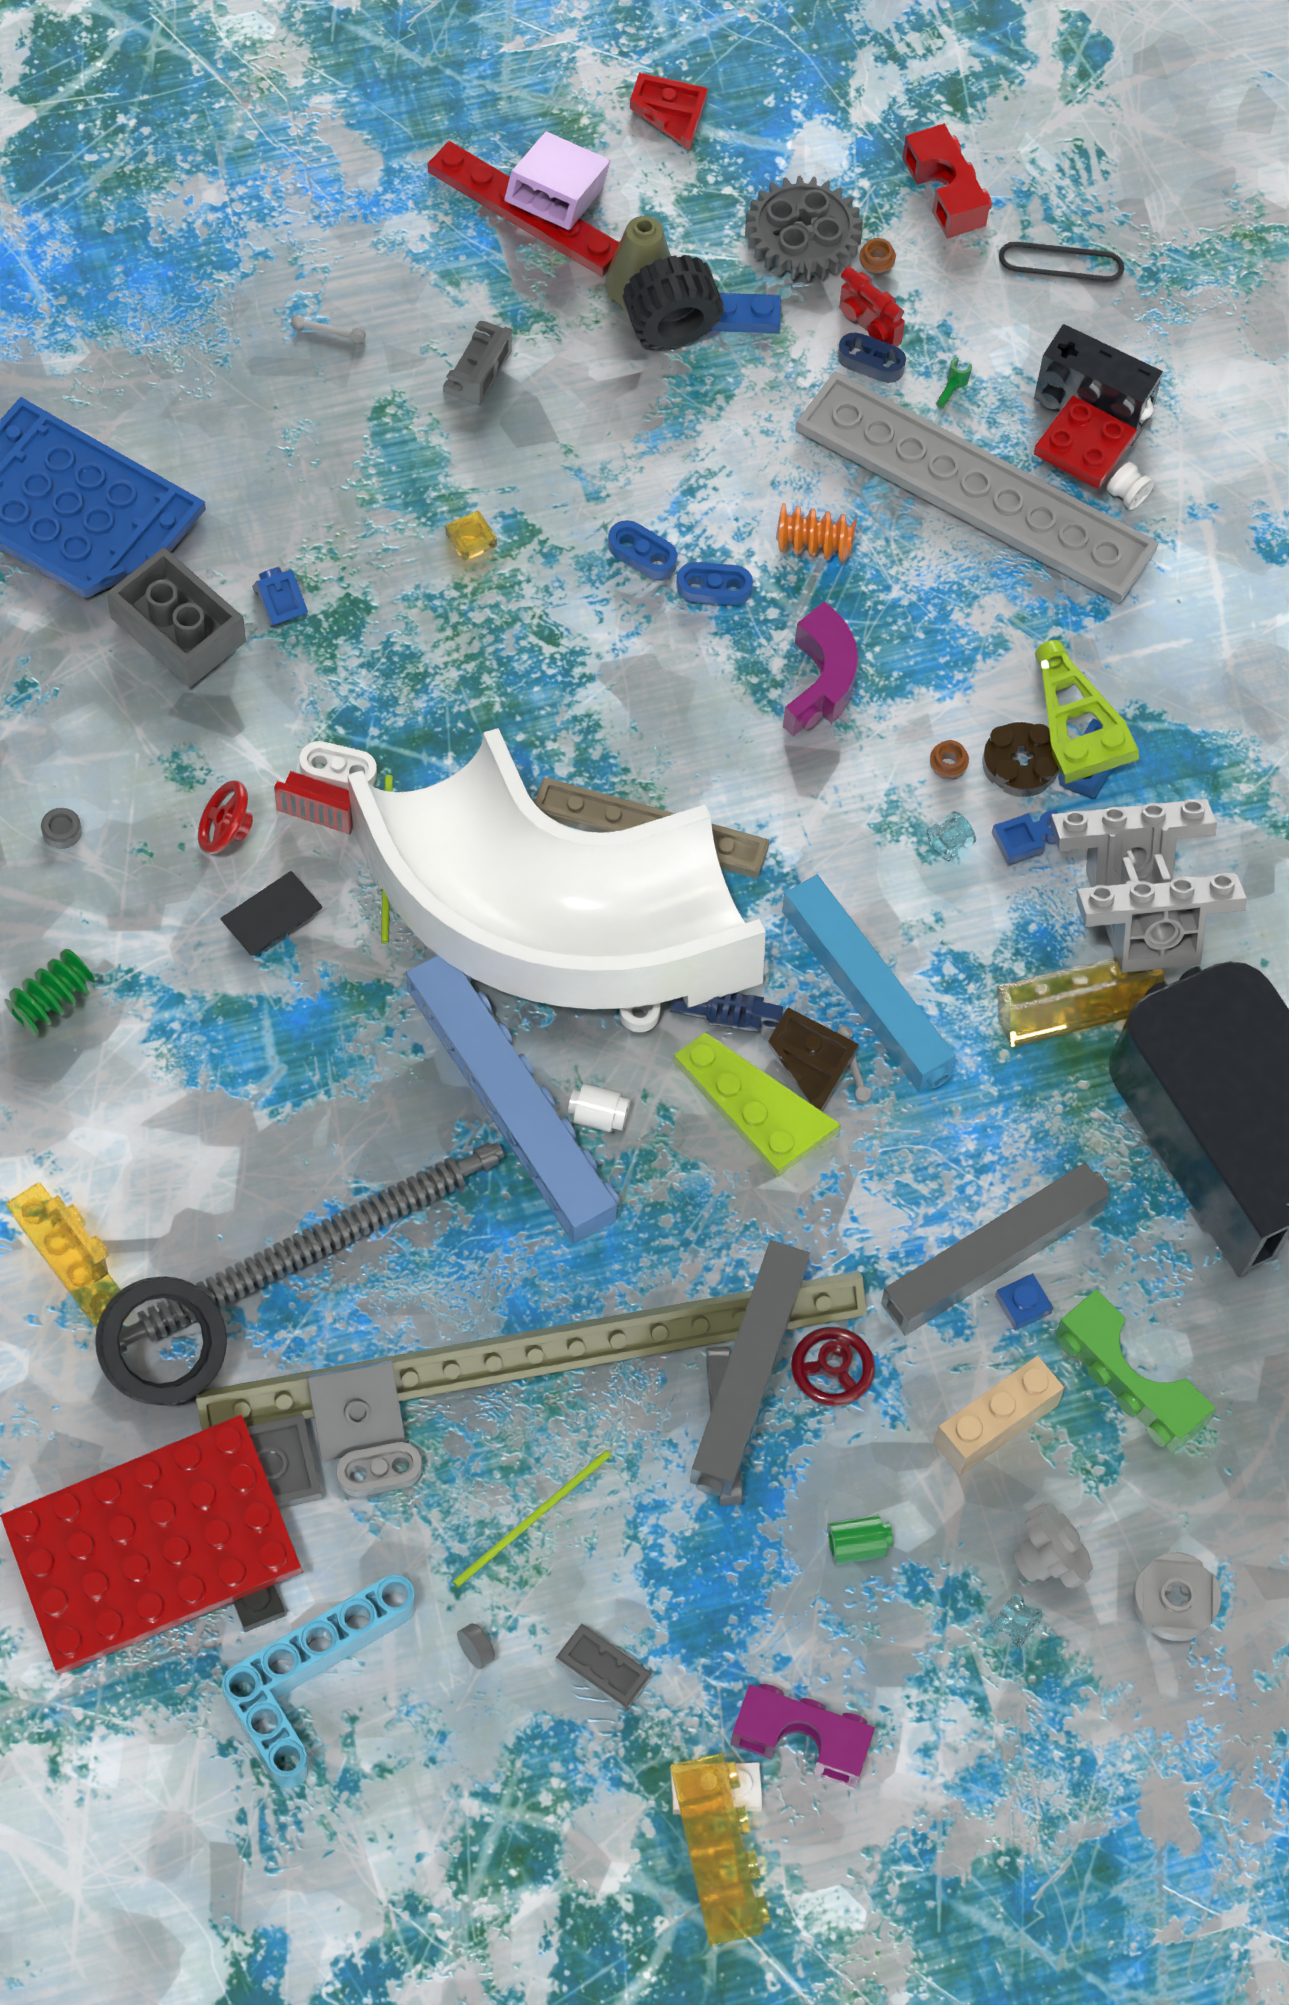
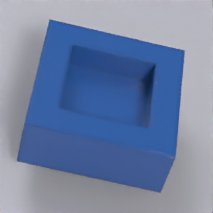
M1033 1273L998 1289L995 1294V1298L1015 1331L1050 1315L1053 1311L1052 1304Z

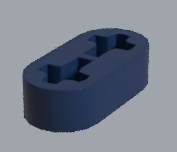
M856 332L844 335L839 342L837 357L843 367L886 383L896 382L903 376L906 356L900 348ZM854 348H857V349L860 350V351H857L855 355L849 353V352H852V351L854 350ZM888 361L894 362V364L892 363L890 367L883 366V364H886Z

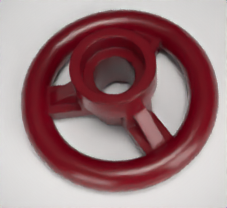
M824 1327L810 1332L798 1343L792 1355L791 1370L796 1385L809 1399L826 1406H842L856 1401L869 1389L875 1374V1361L869 1346L860 1336L844 1328ZM828 1339L837 1340L829 1341L820 1348L817 1361L804 1362L807 1352L816 1343ZM849 1345L858 1352L862 1360V1374L858 1383L848 1374L852 1361ZM836 1360L841 1365L839 1367H831L827 1361ZM824 1375L829 1379H835L845 1392L836 1394L823 1392L814 1387L806 1376Z

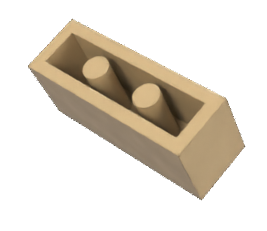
M1037 1355L939 1425L934 1445L959 1476H961L1057 1407L1065 1387Z

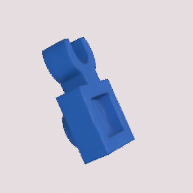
M1057 810L1045 812L1040 817V820L1033 822L1030 814L1027 813L993 825L991 833L1007 865L1043 853L1045 848L1044 841L1056 844L1052 830L1048 825L1051 824V814H1058Z

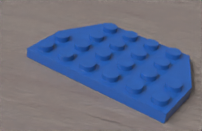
M22 397L0 419V550L83 598H88L121 582L163 547L171 552L206 510L204 500Z

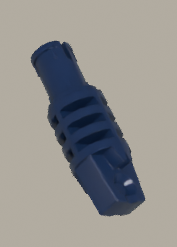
M737 992L726 994L720 998L719 996L708 1000V1002L687 1008L683 997L673 999L671 1001L670 1013L706 1018L705 1022H708L709 1025H720L721 1027L727 1026L733 1029L739 1028L746 1031L759 1032V1027L776 1028L783 1016V1006L763 1002L764 997L750 994L744 995Z

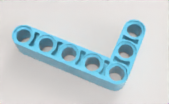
M392 1574L382 1578L226 1671L222 1681L226 1704L271 1780L277 1786L291 1789L304 1782L308 1775V1760L302 1742L276 1699L410 1620L415 1612V1592L412 1583L406 1577ZM392 1593H400L407 1598L406 1602L398 1607H391L384 1600ZM355 1615L365 1616L369 1620V1623L361 1629H352L346 1624L348 1619ZM318 1637H324L331 1642L330 1647L322 1652H315L308 1645L313 1639ZM278 1660H288L293 1664L292 1669L285 1674H276L270 1670L272 1664ZM241 1682H249L255 1686L254 1691L246 1697L235 1696L232 1690ZM269 1718L274 1720L277 1726L268 1734H260L253 1729L259 1720ZM292 1755L297 1757L300 1762L295 1769L282 1771L276 1767L277 1761L283 1756Z

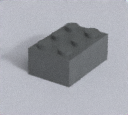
M164 547L107 592L111 619L189 688L246 642L243 616Z

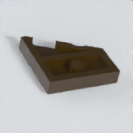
M789 1007L768 1040L769 1047L806 1099L822 1112L859 1050L858 1043Z

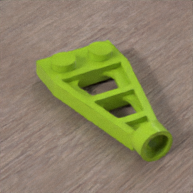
M1050 640L1041 644L1035 651V658L1043 674L1052 755L1065 784L1139 760L1138 747L1125 720L1071 661L1063 643L1058 640ZM1075 685L1084 699L1060 706L1056 691ZM1091 713L1103 726L1100 730L1071 739L1067 733L1066 723L1069 719Z

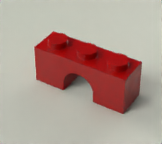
M945 123L905 135L902 159L916 184L938 181L946 185L935 190L932 213L946 238L948 239L985 227L989 210L992 208L990 195L986 189H982L979 185L972 163L966 162L961 153L958 138L950 134Z

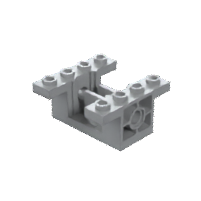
M1188 799L1179 802L1149 803L1139 806L1109 807L1099 810L1051 814L1050 827L1059 851L1088 848L1086 874L1091 887L1077 889L1076 902L1085 927L1105 925L1121 973L1201 965L1206 915L1246 911L1247 897L1237 873H1219L1189 878L1183 875L1175 879L1173 877L1177 839L1216 836L1217 822L1207 799Z

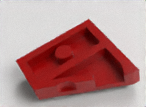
M639 72L630 98V109L684 148L691 149L707 100L708 88Z

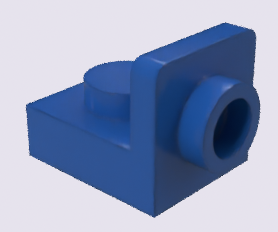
M276 567L258 574L260 580L256 581L252 588L254 593H258L270 627L308 613L292 569L282 572L280 567Z

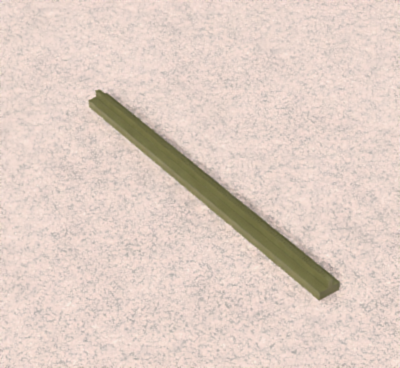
M856 1271L803 1281L786 1330L866 1316L863 1277L860 1272ZM753 1290L203 1390L196 1395L201 1430L241 1414L247 1427L302 1414L304 1419L314 1417L307 1375L392 1360L398 1400L403 1401L735 1340Z

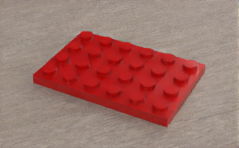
M242 1414L0 1515L52 1663L59 1675L304 1572Z

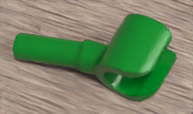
M954 358L951 361L947 375L948 382L936 402L938 407L944 408L956 388L964 387L968 384L972 364L968 366L967 370H958L959 358Z

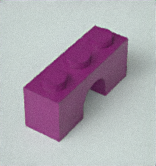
M749 1684L732 1733L731 1746L772 1760L776 1746L783 1737L792 1733L804 1734L811 1738L818 1748L819 1757L814 1774L856 1789L875 1727L867 1725L866 1719L853 1713H843L841 1716L826 1711V1707L818 1701L808 1698H802L800 1701L785 1697L782 1690L772 1685L759 1684V1687Z

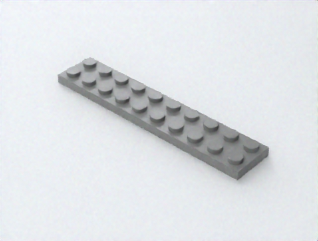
M836 371L832 373L796 422L795 431L1119 604L1157 550L1158 542Z

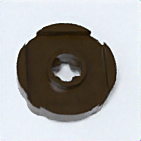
M1014 722L998 726L992 730L990 738L985 744L982 757L983 770L988 780L992 784L995 781L998 785L1004 787L1003 792L1017 797H1030L1046 790L1048 784L1053 782L1059 773V768L1052 755L1049 728L1044 724L1034 725L1027 722ZM1018 753H1023L1031 759H1028L1027 765H1020L1019 760L1012 759V757Z

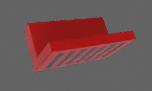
M290 771L285 783L276 782L274 786L276 811L350 835L353 824L349 790Z

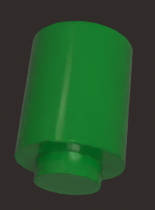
M879 1514L827 1523L828 1543L834 1565L883 1558L887 1556V1548L893 1547L891 1525L889 1521L882 1522Z

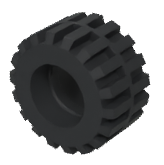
M674 255L666 259L653 261L654 263L641 268L639 273L634 274L629 279L630 283L625 285L623 301L634 332L640 343L649 345L650 348L657 349L662 347V349H671L672 347H682L685 344L693 343L703 335L711 332V328L717 326L720 322L719 317L724 312L723 302L706 262L703 263L702 259L698 257L691 258V255H682L681 257Z

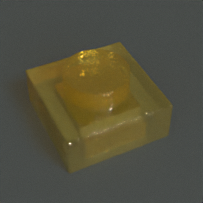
M479 510L445 525V534L463 561L497 546V537Z

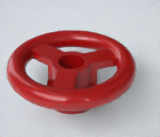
M228 781L218 788L202 813L198 827V844L201 850L207 854L220 852L232 839L237 842L242 841L251 829L253 815L246 811L248 793L245 785L240 781ZM235 792L226 805L219 808L224 799L229 794ZM213 821L215 830L213 840L210 842L209 833Z

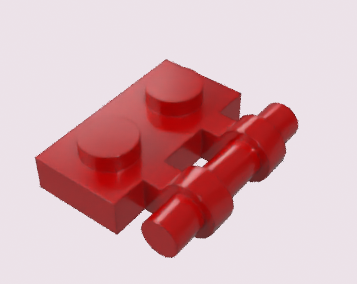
M848 266L841 274V278L846 283L841 287L839 308L846 318L857 322L869 333L870 337L896 347L902 343L905 320L901 318L904 310L896 304V299L887 291L882 293L872 285V279L864 272L858 273Z

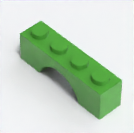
M1096 1289L1060 1320L1055 1334L1058 1337V1343L1069 1356H1076L1087 1367L1089 1376L1096 1384L1101 1387L1106 1386L1117 1397L1119 1406L1127 1415L1131 1417L1136 1416L1147 1427L1148 1435L1158 1446H1166L1174 1454L1210 1422L1216 1408L1186 1378L1174 1382H1156L1136 1373L1125 1361L1120 1348V1332L1126 1318Z

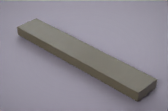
M543 777L534 802L543 813L560 824L597 833L621 831L676 814ZM711 823L720 868L758 879L770 839Z

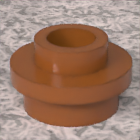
M873 238L860 250L859 261L863 268L869 272L884 273L889 271L895 264L896 253L890 242L885 239Z
M943 741L936 745L931 752L930 766L941 777L956 778L962 775L968 767V753L963 745L957 741ZM952 759L955 763L949 764L943 760Z

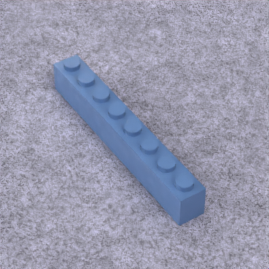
M439 955L406 971L408 993L572 1243L575 1244L615 1222L619 1199L614 1188L609 1182L602 1183L596 1174L598 1169L592 1155L586 1149L580 1150L574 1140L576 1139V1134L567 1118H559L553 1109L555 1103L550 1092L544 1085L540 1087L537 1085L532 1077L534 1072L529 1060L524 1054L517 1055L511 1046L513 1040L510 1032L504 1023H496L490 1014L492 1008L487 997L482 991L476 993L470 984L471 977L447 963Z

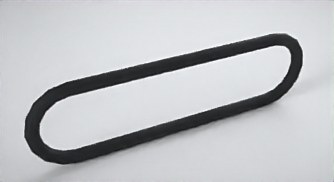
M1017 241L1005 244L999 252L1001 264L1008 270L1015 272L1113 281L1118 279L1124 271L1122 259L1115 253L1108 251ZM1011 247H1023L1105 256L1116 260L1119 270L1112 276L1020 267L1009 264L1004 258V253Z

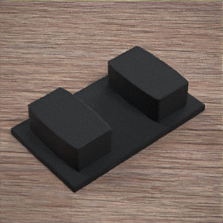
M289 871L221 917L220 920L247 952L253 956L270 946L272 942L294 927H298L311 918L313 914L322 909V905L292 871Z

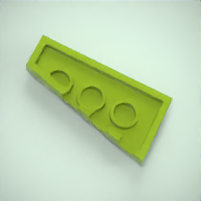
M706 1032L674 1054L673 1062L777 1178L840 1131V1123Z

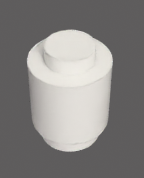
M583 1084L580 1091L573 1090L568 1114L574 1115L575 1124L612 1132L613 1129L623 1131L629 1111L630 1099L621 1097V1092Z

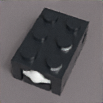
M1063 324L1043 354L1034 399L1049 409L1061 411L1072 395L1137 429L1136 438L1130 445L1133 446L1153 414L1163 371Z

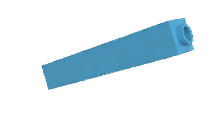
M818 874L785 892L782 906L783 914L916 1090L921 1092L929 1086L937 1088L948 1081L952 1076L956 1055Z

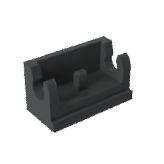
M479 321L475 328L488 333L490 336L477 331L473 333L468 347L455 369L450 370L447 374L448 380L443 385V392L478 406L482 404L512 352V329L502 328L486 321Z

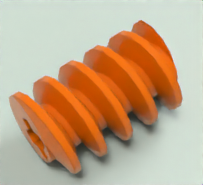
M782 503L776 533L780 552H785L789 544L793 543L795 555H800L806 545L808 546L809 556L814 558L819 549L822 548L825 560L829 561L834 552L837 551L839 562L844 563L851 553L857 516L851 526H847L845 514H841L836 523H832L830 511H826L821 521H818L815 509L811 508L806 518H802L800 506H796L792 514L787 515L786 504Z

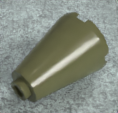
M639 216L627 224L606 273L605 287L609 299L612 302L614 299L618 304L622 305V310L626 312L623 294L625 285L630 283L629 279L634 274L639 273L640 269L644 266L654 263L653 261L666 259L671 256L662 225L656 219L649 216Z

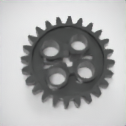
M798 176L796 184H791L785 177L783 178L782 187H778L771 182L769 193L760 190L758 200H751L750 211L746 212L745 237H748V249H755L754 258L756 260L765 257L764 268L767 269L773 265L778 266L777 275L779 276L785 270L791 271L790 276L792 280H795L798 273H803L805 279L810 281L811 272H816L821 279H824L827 268L837 274L839 263L848 266L850 256L857 255L858 245H861L863 219H859L860 209L859 207H852V196L842 199L843 188H837L832 192L830 190V181H826L822 186H818L816 177L813 176L809 184L804 183L801 176Z

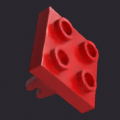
M1072 395L1035 445L1034 455L1099 489L1135 440L1137 429Z

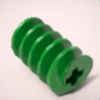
M64 949L60 953L61 961L52 958L47 963L48 971L39 968L34 973L35 980L26 978L22 982L23 991L19 988H13L9 992L10 1000L4 999L7 1008L16 1021L34 1036L39 1034L35 1023L37 1020L47 1026L51 1025L52 1022L48 1014L50 1010L59 1016L64 1015L60 1002L64 1000L74 1007L77 1001L73 992L78 991L87 997L90 993L86 982H95L94 976L88 967L70 949Z

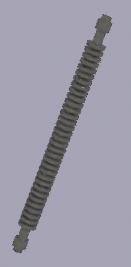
M487 1142L473 1149L472 1155L456 1163L451 1157L444 1159V1164L441 1161L436 1163L435 1169L430 1166L425 1169V1173L423 1171L416 1173V1178L414 1176L408 1177L406 1179L407 1184L402 1180L397 1183V1188L394 1185L388 1187V1193L382 1190L378 1192V1197L375 1194L368 1198L369 1203L366 1199L360 1201V1208L354 1204L349 1207L350 1212L347 1209L340 1211L341 1218L336 1213L330 1217L331 1222L327 1218L322 1220V1228L318 1223L312 1225L313 1233L309 1228L302 1230L303 1238L299 1233L292 1235L294 1243L288 1237L283 1240L284 1248L279 1242L274 1244L275 1253L268 1247L263 1250L265 1258L261 1252L254 1254L255 1262L251 1257L244 1259L246 1268L242 1262H238L234 1265L236 1273L230 1266L225 1269L227 1277L220 1271L215 1274L217 1282L210 1276L205 1279L208 1287L202 1281L196 1283V1286L205 1291L221 1309L226 1306L224 1297L229 1303L236 1301L234 1292L240 1299L245 1296L243 1288L250 1294L255 1291L253 1283L260 1289L265 1286L263 1278L270 1284L274 1282L273 1274L277 1279L284 1277L283 1270L286 1274L294 1272L292 1264L298 1270L303 1267L302 1260L308 1265L313 1262L312 1256L316 1260L322 1258L321 1250L325 1255L332 1253L331 1246L334 1250H338L342 1247L341 1242L346 1246L351 1243V1238L354 1241L360 1239V1232L363 1236L370 1234L369 1227L372 1231H376L380 1228L379 1223L384 1227L389 1224V1219L392 1222L398 1220V1213L401 1217L408 1215V1209L410 1212L416 1211L418 1209L417 1204L422 1208L427 1205V1200L430 1203L436 1201V1195L442 1198L446 1195V1191L449 1194L455 1191V1186L458 1189L465 1186L463 1177L479 1169L486 1171L498 1165L499 1159L504 1157L503 1150L497 1142L492 1145ZM166 1299L169 1305L167 1307L162 1300L157 1303L158 1312L152 1305L147 1308L148 1317L142 1310L137 1313L138 1322L121 1330L119 1337L121 1354L127 1351L126 1346L146 1336L152 1343L157 1341L156 1331L161 1338L167 1336L166 1326L171 1333L177 1331L175 1322L181 1328L187 1326L185 1317H187L190 1323L197 1321L193 1312L180 1302Z

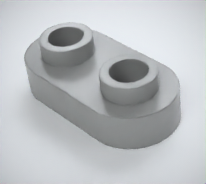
M405 1442L351 1451L345 1454L337 1465V1481L340 1488L346 1494L354 1497L407 1488L416 1483L420 1478L422 1459L419 1451L413 1445ZM398 1463H404L409 1468L404 1473H397L393 1470V1467ZM361 1471L366 1474V1478L363 1481L356 1482L351 1479V1475Z

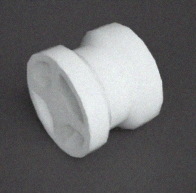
M1128 462L1111 478L1107 491L1113 496H1120L1123 499L1124 505L1128 509L1133 510L1147 498L1155 482L1149 476H1142L1138 472V467L1134 463Z

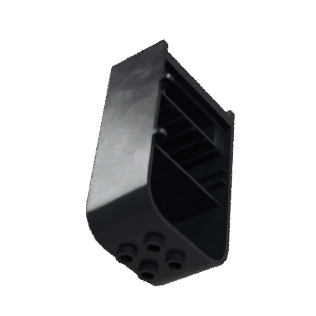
M1227 961L1214 964L1203 970L1200 966H1196L1182 974L1179 981L1170 985L1165 981L1155 984L1145 993L1142 999L1134 1004L1110 1056L1109 1073L1115 1087L1148 1136L1147 1141L1152 1148L1155 1147L1197 1212L1198 1220L1206 1226L1237 1276L1241 1277L1247 1274L1250 1269L1276 1258L1289 1237V1008L1270 980L1260 970L1246 963Z

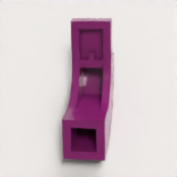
M825 601L797 623L795 644L815 662L821 675L813 685L785 707L783 728L793 737L803 728H812L820 720L821 716L826 718L831 724L835 722L847 707L854 688L858 660L855 639L844 619Z

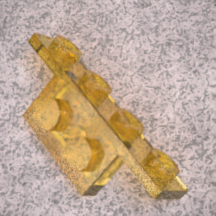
M36 1183L6 1203L7 1210L97 1330L99 1319L106 1305L121 1291L108 1273L105 1258L109 1257V1253L97 1235L90 1238L83 1229L86 1222L75 1205L71 1204L67 1207L59 1195L52 1198L41 1183Z

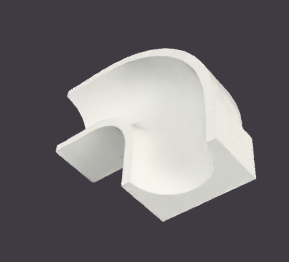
M499 728L483 733L482 744L478 752L465 767L446 780L427 788L409 792H388L370 785L363 771L347 775L353 830L378 890H384L390 903L404 923L427 947L447 963L473 979L502 992L530 1001L585 1009L631 1008L658 1004L683 997L687 1008L708 1002V1000L717 996L720 998L726 994L736 993L763 984L766 931L760 919L745 923L730 896L717 858L712 834L711 815L706 805L615 832H586L567 827L548 817L529 797Z

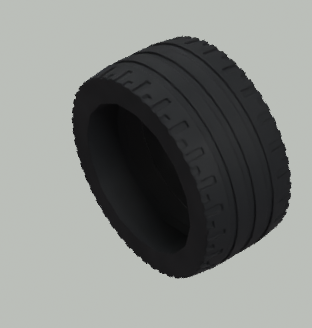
M175 1277L146 1278L123 1288L106 1305L96 1330V1354L106 1378L125 1396L151 1405L177 1404L201 1393L217 1376L226 1354V1326L215 1302L198 1286ZM165 1298L180 1302L193 1312L201 1326L203 1345L199 1360L189 1373L175 1381L158 1384L141 1379L128 1368L121 1356L119 1337L123 1322L134 1308L148 1300Z

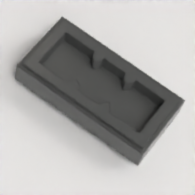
M582 1623L556 1656L555 1660L560 1666L625 1712L628 1711L652 1679L650 1671Z

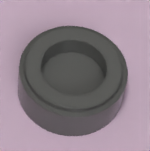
M55 808L46 813L41 821L43 839L53 848H69L75 845L81 837L80 819L74 811L68 808Z
M471 1623L457 1632L459 1644L474 1667L482 1669L494 1661L495 1652L485 1632L478 1625Z

